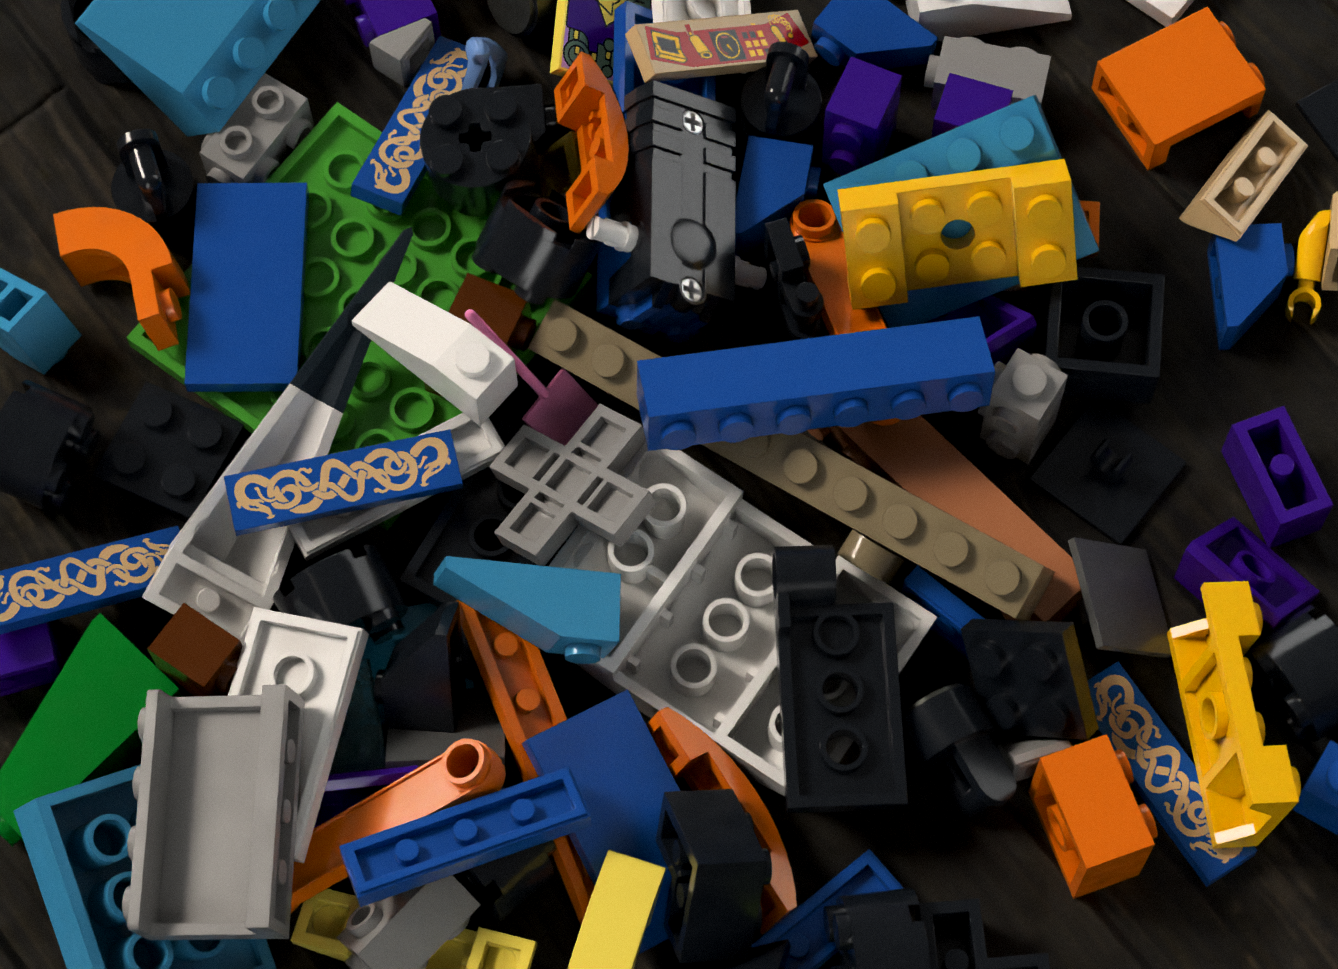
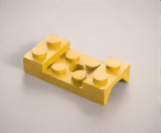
M1065 159L837 189L852 310L908 303L907 291L1006 277L1018 276L1021 287L1078 280L1072 184ZM954 220H964L972 225L969 232L960 238H948L941 233L943 227Z
M1249 581L1204 582L1200 590L1207 618L1170 628L1167 632L1212 847L1213 849L1256 847L1299 802L1301 781L1297 769L1290 764L1286 745L1263 746L1265 723L1261 713L1255 711L1251 693L1253 682L1252 666L1249 659L1243 657L1259 638L1263 627L1262 611L1259 604L1253 602Z

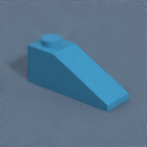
M0 268V348L13 358L44 375L53 365L65 357L68 349L82 334L46 291Z
M446 556L434 573V586L547 653L565 654V660L577 664L599 662L601 658H605L619 643L621 574Z

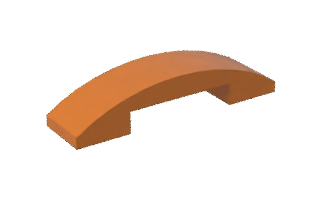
M582 51L554 89L557 123L577 132L581 173L567 191L566 202L569 229L578 234L587 228L590 220L599 212L621 182L626 171L629 153L627 128L616 95L591 55Z
M665 707L659 710L646 725L675 781L683 777L692 791L733 789L743 811L748 812L752 817L754 833L761 847L766 848L770 853L772 877L770 883L763 886L760 901L762 909L760 933L763 935L797 907L792 869L778 829L759 794L730 756L699 727L669 707Z

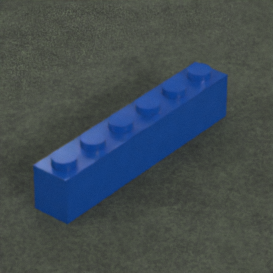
M980 316L639 360L637 361V399L648 451L660 449L682 450L698 444L720 441L736 443L750 437L780 433L796 435L810 429L833 426L855 427L864 422L885 419L909 420L923 414L946 411L968 412L977 407L990 405L995 368Z

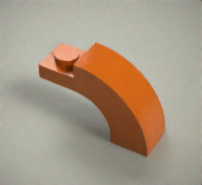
M107 207L76 208L53 214L60 257L79 285L83 287L104 280H119L130 283L132 285L138 321L157 350L160 351L178 345L179 339L175 321L182 319L178 298L190 295V285L183 270L158 232L147 222L131 213Z

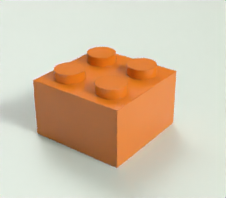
M1107 734L1041 757L1028 790L1073 899L1138 876L1155 845L1153 839L1158 836L1156 823L1150 809L1145 803L1137 804L1129 784L1133 783L1134 777L1128 758L1122 749L1114 751Z

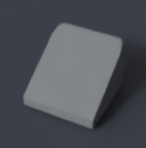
M423 18L373 39L369 43L374 68L403 87L409 85L435 44L432 22Z
M1015 735L998 742L999 752L1012 772L1015 781L1034 776L1041 757L1071 747V743L1067 738Z

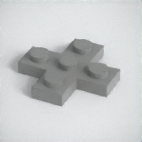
M599 404L564 446L524 424L489 466L498 480L525 494L494 532L501 544L537 565L545 566L580 524L622 547L657 504L649 490L619 475L646 442L643 426Z

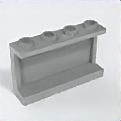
M286 684L262 685V695L172 697L161 689L147 691L146 707L140 710L138 716V735L142 742L141 766L135 769L132 782L133 794L137 801L136 826L131 827L127 840L128 855L132 861L131 885L126 887L122 899L123 916L129 931L148 940L289 939L305 699Z

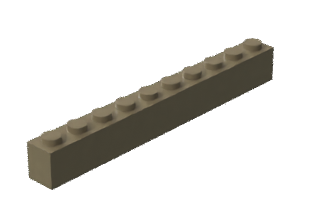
M556 299L552 302L528 347L533 352L638 410L640 409L637 399V361L662 358ZM780 433L750 437L736 443L720 441L701 444L1015 619L1030 620L1055 574V571L802 433L796 435Z

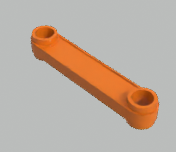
M808 199L800 202L794 208L789 226L793 237L802 235L806 243L810 267L804 269L807 282L814 283L823 297L824 304L821 316L829 335L887 328L878 307L852 310L847 281L848 271L844 236L832 205L819 199ZM893 418L871 422L886 426L898 423L901 419Z
M460 739L451 744L441 755L315 827L304 864L294 862L291 913L301 903L348 877L340 854V845L499 791L504 784L506 772L505 766L498 754L479 740Z

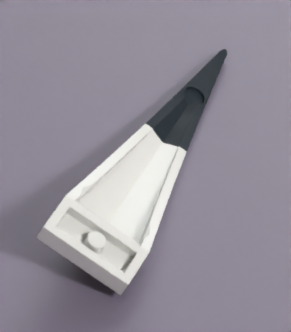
M412 227L402 231L171 542L167 553L142 595L143 599L173 615L185 603L239 639L242 646L254 607L270 610L274 603L273 595L279 589L295 540L287 526L236 536L223 476L328 455L371 339L352 325V320L389 281L394 283L413 236Z

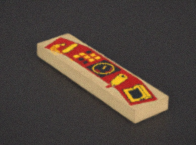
M798 10L635 24L625 33L645 83L652 80L660 82L757 71L766 67L769 47L776 42H788L801 47L809 55V64L818 57Z

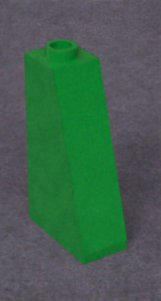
M101 613L90 622L0 769V836L12 847L18 841H23L13 810L35 798L121 771L142 752V742L138 735V716L140 710L146 707L148 690L161 689L169 696L184 697L180 689Z

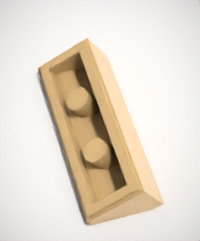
M1268 109L1242 134L1179 219L1198 229L1235 242L1238 241L1308 145Z

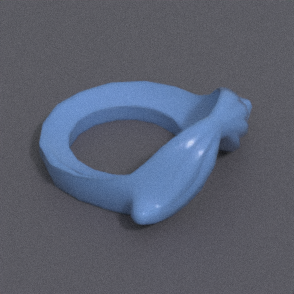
M471 37L466 42L465 47L468 64L461 90L478 88L488 60L491 72L486 88L498 87L506 67L508 54L497 42L490 38Z

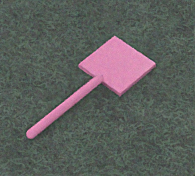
M468 309L465 312V318L472 326L515 359L516 372L539 396L522 420L532 429L565 446L597 408L598 404L564 368H561L548 386L545 387L474 310Z

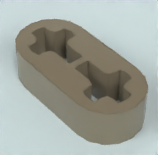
M852 529L837 553L869 575L889 584L892 583L906 560L896 552L855 529Z

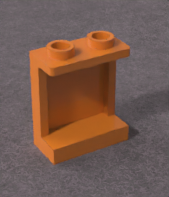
M1208 6L1097 61L1091 87L1148 171L1166 162L1172 145L1239 111H1242L1247 118L1256 115L1266 91L1265 81L1258 67L1251 62L1247 63L1236 47V41L1229 26L1222 21L1218 22Z

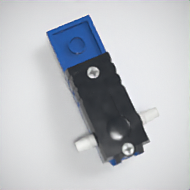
M625 1L614 10L613 91L621 107L626 124L629 153L626 171L621 182L599 210L598 216L595 215L590 220L586 229L588 239L603 242L598 251L596 312L615 317L617 325L628 330L639 329L642 333L654 335L660 331L663 338L668 339L670 342L685 343L693 336L728 315L735 303V284L759 290L766 282L767 270L761 266L751 265L735 255L736 181L732 180V175L736 172V157L732 156V151L736 147V132L732 131V127L736 123V108L715 101L716 76L660 82L652 80L645 83L625 33L635 24L653 23L652 10Z

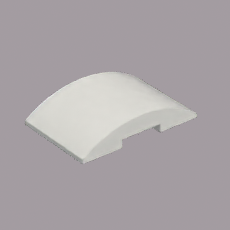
M645 442L619 475L649 490L657 504L622 547L579 524L549 565L550 567L621 574L619 643L605 658H601L599 662L577 665L615 694L628 689L638 710L650 718L665 707H669L684 716L713 739L730 756L746 777L785 796L772 584L773 547L811 546L812 544L742 499L744 491L680 450L669 449L648 451L647 443ZM839 555L835 559L837 580L835 604L893 602L898 672L900 674L936 621L937 616ZM843 679L830 680L823 686V695L832 705L839 707L847 706L856 699L853 686ZM846 736L832 738L826 744L829 757L839 764L854 740Z

